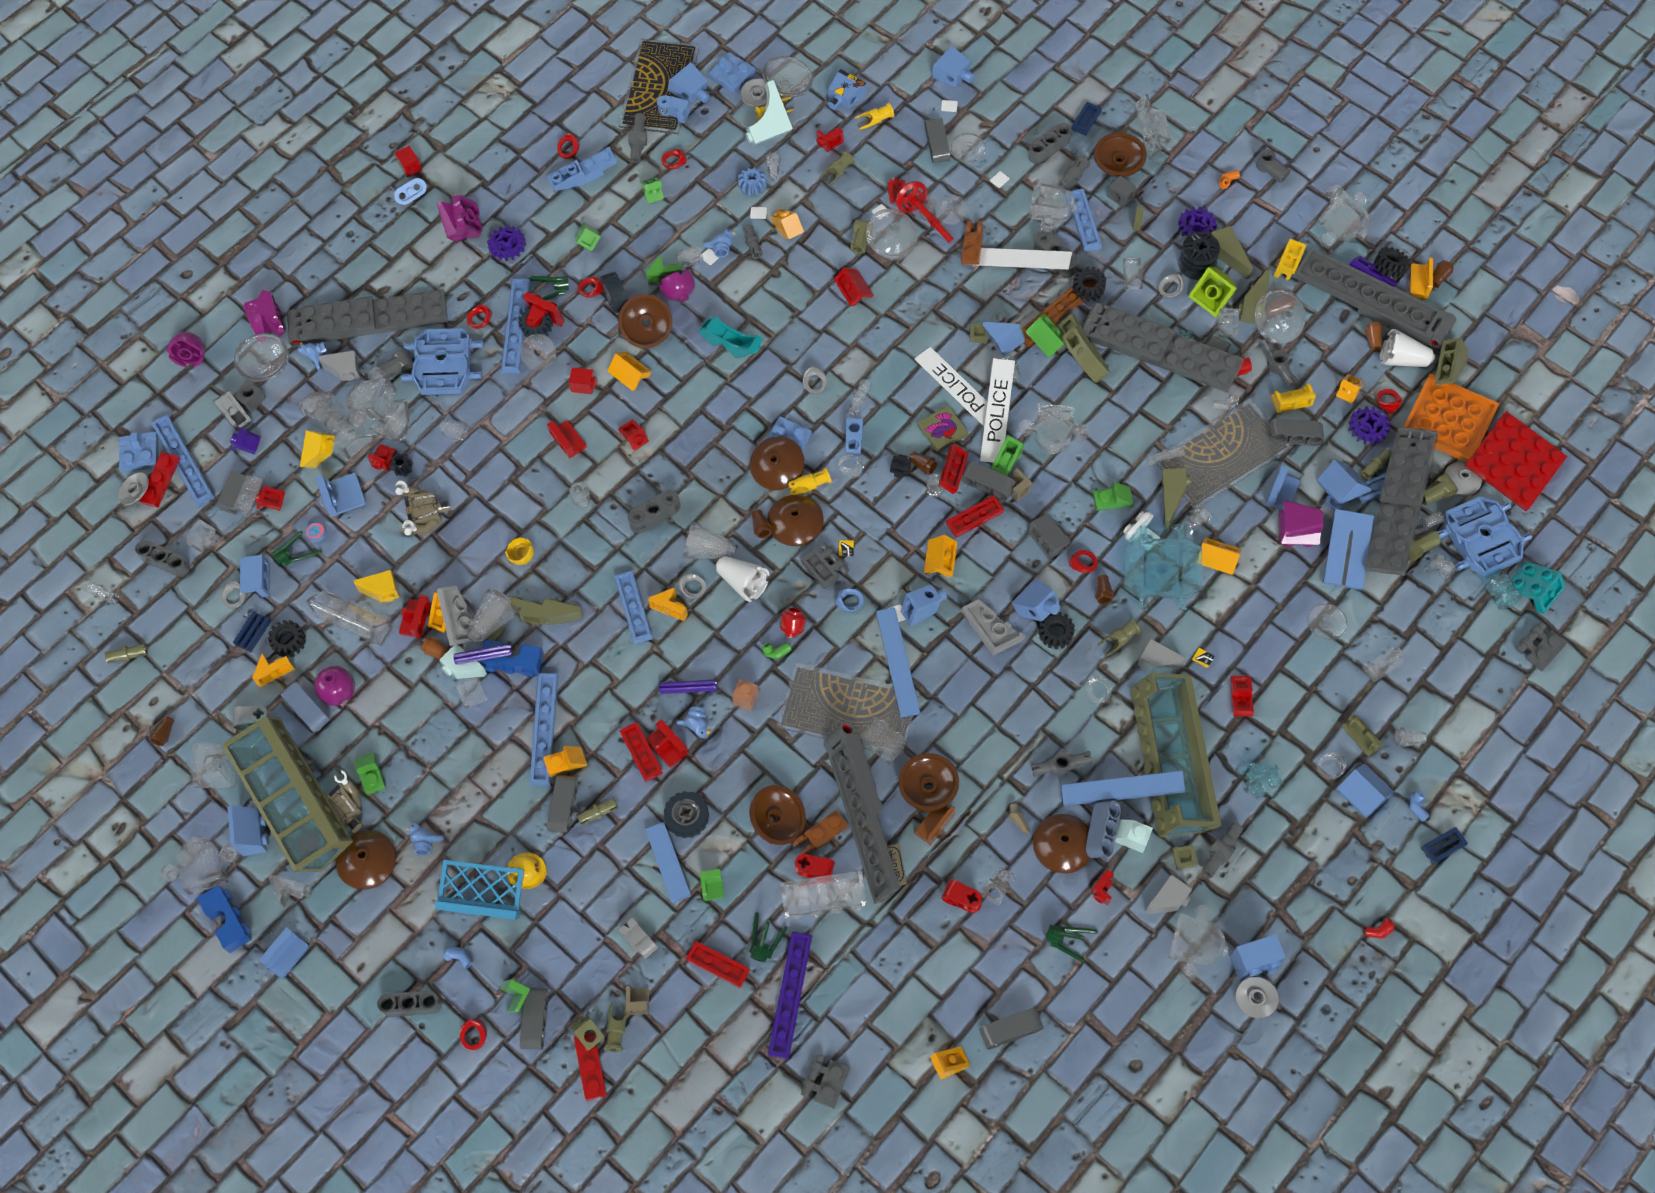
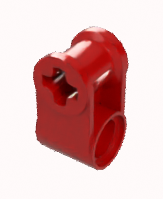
M800 854L795 860V871L799 876L823 883H830L835 861L824 857ZM803 862L807 863V866H805V868H801Z
M949 880L941 899L949 905L959 907L970 913L978 912L982 906L980 892L957 880ZM973 898L976 899L972 904L969 903Z

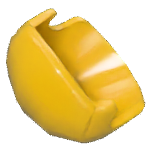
M516 538L508 544L505 554L511 563L519 566L525 565L534 556V546L527 538Z

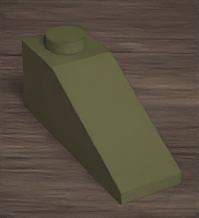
M1229 226L1211 232V235L1220 244L1218 258L1246 279L1250 278L1253 267L1232 227Z
M1266 270L1246 294L1243 304L1239 303L1237 314H1240V322L1262 324L1265 314L1270 270Z
M1461 337L1443 340L1434 383L1436 386L1454 383L1467 365L1469 350Z
M1186 468L1163 469L1162 471L1165 528L1170 527L1186 494V487L1190 486V475H1186Z

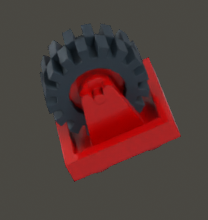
M526 292L523 299L528 307L524 308L526 312L521 311L520 314L522 316L518 317V325L525 337L528 336L530 340L532 338L538 340V337L544 339L543 335L545 334L546 337L549 335L547 331H552L551 327H553V324L562 327L565 321L556 303L551 300L547 302L536 293Z

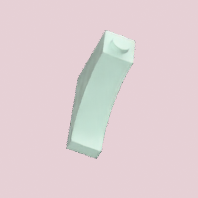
M774 80L764 85L767 94V104L763 116L756 124L746 130V138L749 143H752V146L788 133L793 129Z

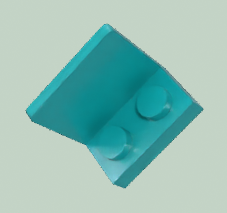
M1525 562L1506 586V590L1533 599L1537 612L1545 614L1565 588L1560 571L1530 562Z

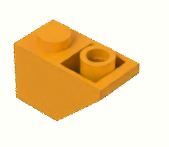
M780 209L774 212L775 215L770 217L785 239H791L804 232L796 212Z

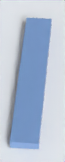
M512 279L501 367L502 373H520L524 334L518 325V317L522 316L520 314L521 311L526 312L524 308L528 307L523 296L526 292L530 293V279Z
M168 414L151 422L168 454L176 455L180 458L177 470L197 506L199 507L214 499L212 491Z
M895 608L876 611L900 718L918 715L920 710Z
M538 673L530 786H550L551 777L548 775L543 757L553 754L558 673Z
M1183 771L1061 785L1064 806L1185 792Z

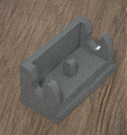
M232 471L217 501L219 510L237 514L238 507L248 486L251 484L252 478Z
M1049 514L1033 520L1027 531L1049 560L1064 552L1065 549L1063 547L1070 543L1069 539Z

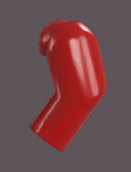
M1385 918L1377 928L1365 926L1364 936L1384 939L1393 932L1395 925L1391 919Z

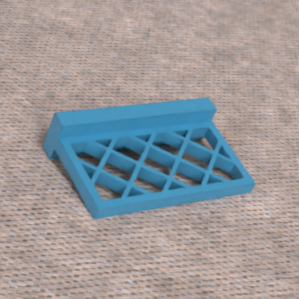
M443 860L438 901L435 902V909L519 919L525 869ZM448 865H455L460 871L452 879L447 873ZM471 867L476 868L480 874L473 881L465 873ZM490 870H495L500 878L491 884L485 874ZM511 872L519 873L518 882L511 886L505 877ZM463 875L469 884L462 890H459L454 881ZM483 878L489 887L480 893L474 883ZM503 880L509 889L502 895H499L493 886ZM451 884L457 894L452 898L444 897L445 888ZM471 886L477 896L472 900H467L462 893ZM490 889L497 896V899L492 903H488L482 896ZM510 891L515 896L514 906L507 905L502 899Z

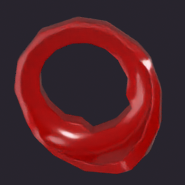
M570 133L560 139L557 145L559 156L564 159L573 158L580 148L578 139ZM566 141H572L573 150L570 154H563L561 151L562 145Z
M675 149L666 152L661 162L665 168L673 170L685 165L687 159L682 150ZM670 156L679 157L676 164H666V160Z
M598 277L586 278L578 285L579 294L586 298H592L604 292L601 280ZM593 283L596 285L591 293H584L582 291L586 284Z
M486 305L476 306L468 314L467 324L473 329L485 327L491 320V310ZM478 313H485L486 317L481 324L475 325L472 323L473 316Z
M1383 389L1377 394V403L1386 412L1393 414L1400 407L1402 398L1392 389ZM1385 394L1394 397L1395 402L1384 403L1381 400V396Z
M1079 550L1069 559V566L1081 573L1093 572L1098 564L1096 556L1087 550ZM1081 555L1089 556L1093 560V566L1083 565L1079 562L1078 557Z
M478 1018L466 1021L460 1029L462 1045L466 1049L476 1050L485 1044L487 1028L484 1022ZM471 1026L477 1027L480 1033V1041L476 1045L468 1044L465 1039V1034Z

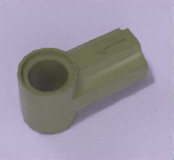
M856 219L853 231L854 236L850 250L855 254L861 255L866 252L869 238L873 234L874 222Z
M1444 474L1432 484L1426 486L1422 504L1427 506L1441 498L1448 499L1456 494L1459 489L1450 476Z
M1431 529L1415 537L1409 561L1413 562L1425 552L1439 546L1441 543L1439 534Z

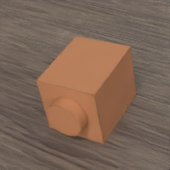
M739 679L732 695L734 705L752 711L759 696L758 685Z

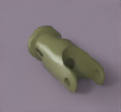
M843 151L841 157L837 161H833L822 172L819 179L826 172H830L833 174L834 180L827 187L834 184L845 172V169L855 162L853 156L849 152Z
M1129 619L1126 625L1120 629L1117 628L1097 644L1099 646L1110 638L1113 640L1114 647L1105 654V657L1126 644L1133 635L1141 633L1139 626L1133 619Z
M611 1002L608 1009L606 1032L608 1033L607 1044L604 1045V1050L617 1053L623 1051L621 1041L622 1035L625 1034L627 1012L625 1004L623 1019L618 1021L613 1019L611 1015Z

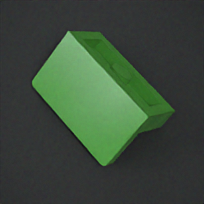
M1046 314L1039 317L1025 331L1047 357H1051L1058 349L1065 345L1061 338L1063 333Z
M513 979L503 981L500 987L501 990L514 996L507 1012H519L530 991L529 988Z

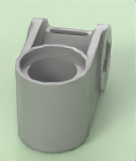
M262 705L237 706L234 708L233 728L245 730L263 717L273 715Z

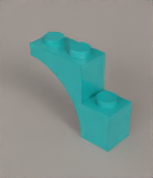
M716 316L707 318L697 331L712 346L722 344L736 358L757 353L763 341L759 335L744 334L729 327Z

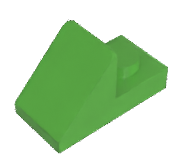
M654 177L640 182L648 203L664 199L660 179Z
M659 256L646 272L648 285L662 283V279L676 272L682 274L681 264L663 266L662 257Z
M1007 435L991 469L1009 477L1016 461L1022 457L1024 443Z
M1113 482L1111 489L1093 491L1096 511L1134 505L1130 488L1117 482Z
M374 752L355 759V769L360 775L366 795L386 788Z

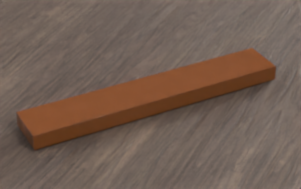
M1084 281L1083 285L1092 288L1096 286V283ZM1073 286L1021 329L1025 336L1023 344L1029 348L1035 342L1025 331L1039 317L1046 314L1056 325L1084 302L1081 300V296L1078 298L1076 293L1074 294Z

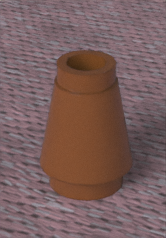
M1380 322L1367 324L1365 333L1371 350L1382 349L1383 326H1381Z
M427 637L421 647L424 654L441 659L449 651L448 648L434 637Z

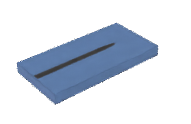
M1339 509L1334 510L1323 584L1356 590L1363 589L1365 564L1369 552L1374 519L1373 515Z

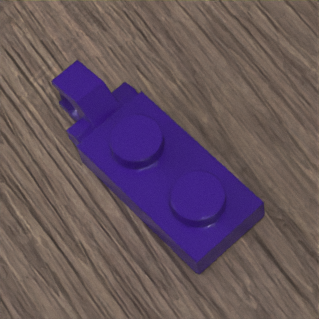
M1357 256L1349 264L1351 267L1393 287H1396L1398 282L1387 277V274L1382 275L1381 271L1378 272L1374 264L1361 256Z

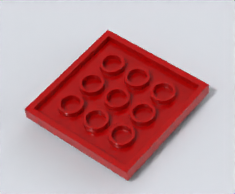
M1506 411L1464 466L1524 511H1527L1568 456Z

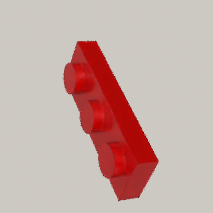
M955 443L949 449L938 484L951 494H955L958 491L969 455L968 452Z
M161 452L149 478L148 488L139 502L159 508L180 461L178 456Z
M995 495L946 520V525L954 537L957 538L1003 514L1004 508Z
M635 722L619 730L645 783L662 775L663 771L638 723Z
M697 941L694 942L686 957L687 962L740 989L751 971L750 968Z
M595 1033L584 1035V1039L587 1042H592L596 1038ZM574 1037L585 1100L590 1101L606 1097L607 1092L598 1045L596 1044L593 1048L587 1050L578 1037Z

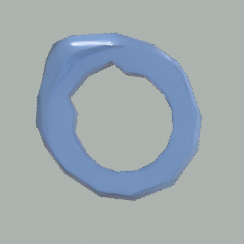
M846 588L838 593L835 604L841 610L855 612L863 606L864 597L858 590ZM853 594L858 597L859 604L855 607H849L843 604L842 598Z

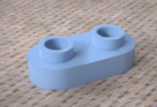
M420 178L411 179L394 191V200L401 205L410 203L425 193L426 183ZM416 183L419 185L418 190L414 189V184ZM400 193H404L405 196L403 199H400Z

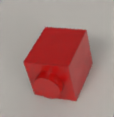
M410 146L394 153L406 177L422 170L419 159Z
M572 367L568 382L571 392L593 394V389L597 387L598 382L593 369Z

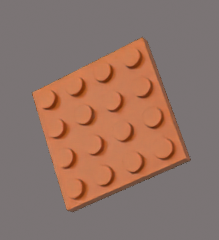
M1430 373L1403 427L1438 431L1435 449L1467 462L1481 444L1500 403L1454 383L1436 386L1434 384L1436 376Z

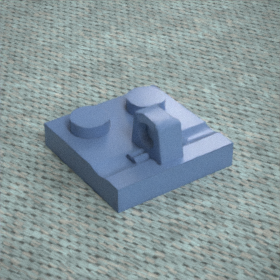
M729 52L725 57H721L719 63L708 73V76L711 80L735 94L756 71L755 67Z
M779 417L766 439L775 436L787 437L796 442L801 450H803L812 436V431L783 417Z
M136 432L130 433V436L119 437V469L121 472L155 467L158 460V435L156 432L143 434Z

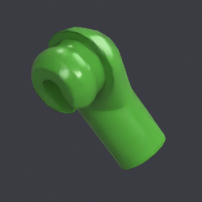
M787 642L779 648L772 647L770 643H765L762 646L763 654L774 659H779L792 651Z

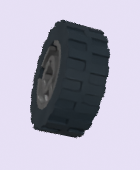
M611 272L601 276L600 280L606 299L616 314L620 312L628 299L617 273Z
M683 791L669 798L670 800L665 804L664 819L672 833L678 837L692 838L695 835H699L702 830L704 831L709 821V812L705 800L700 795L694 794L691 791Z

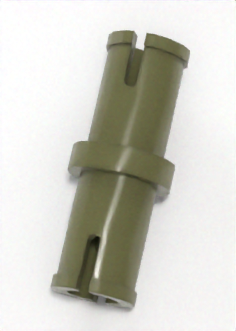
M1385 448L1377 457H1373L1370 463L1360 471L1362 473L1361 476L1369 480L1377 471H1381L1390 460L1392 451Z
M143 643L132 647L123 646L122 649L105 652V659L107 664L121 660L130 661L131 658L146 656L148 653L146 645Z
M614 797L599 805H592V808L577 814L581 826L597 818L600 820L603 818L602 816L619 808Z

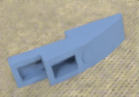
M607 147L580 163L578 160L571 162L548 175L547 178L554 191L569 189L598 179L605 175L604 170L618 162L611 148Z

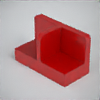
M420 595L419 600L409 599L406 609H401L403 619L399 629L400 635L416 638L422 637L431 608L428 596Z
M661 719L655 724L657 730L648 736L646 740L649 746L671 768L688 754V750L684 743Z

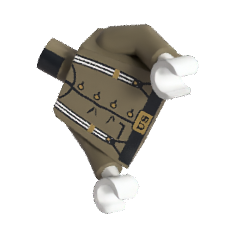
M398 481L395 485L400 487L395 490L397 495H402L404 492L406 494L404 495L408 520L402 525V528H406L404 531L406 535H410L412 532L413 534H429L437 525L442 523L440 513L450 511L448 500L438 502L434 493L411 486L407 487L404 481Z
M340 770L344 774V778L338 779L336 775H334V778L338 783H342V786L338 784L327 795V798L345 829L349 828L355 833L362 827V823L357 819L362 813L359 809L361 806L360 794L354 784L346 779V772ZM302 806L304 809L307 810V815H308V814H309V811H308L307 807ZM297 813L300 818L306 817L302 816L300 813ZM314 819L308 821L310 824H312L314 827L320 830L317 824L315 823Z

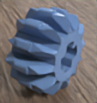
M748 167L747 171L742 170L741 175H738V187L742 190L743 194L748 193L749 197L752 194L757 196L758 192L763 193L764 188H766L767 177L762 169L757 170L756 167L753 169Z

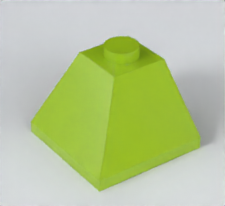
M1208 267L1188 297L1217 318L1237 287L1232 279L1218 267Z

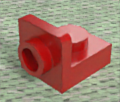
M838 127L827 135L818 130L816 142L820 148L823 147L829 152L844 142L843 130Z
M893 178L890 179V182H887L886 187L890 204L896 203V196L905 185V180Z
M633 419L618 428L620 435L629 442L634 451L649 441L643 428Z
M379 444L374 455L369 454L367 458L373 468L388 471L389 465L392 462L391 458L396 456L397 451L394 448Z
M263 485L261 492L257 491L254 502H258L256 508L260 509L261 506L280 511L285 492Z
M1108 869L1091 891L1093 898L1097 902L1106 905L1112 899L1106 892L1114 883L1112 881L1114 873Z

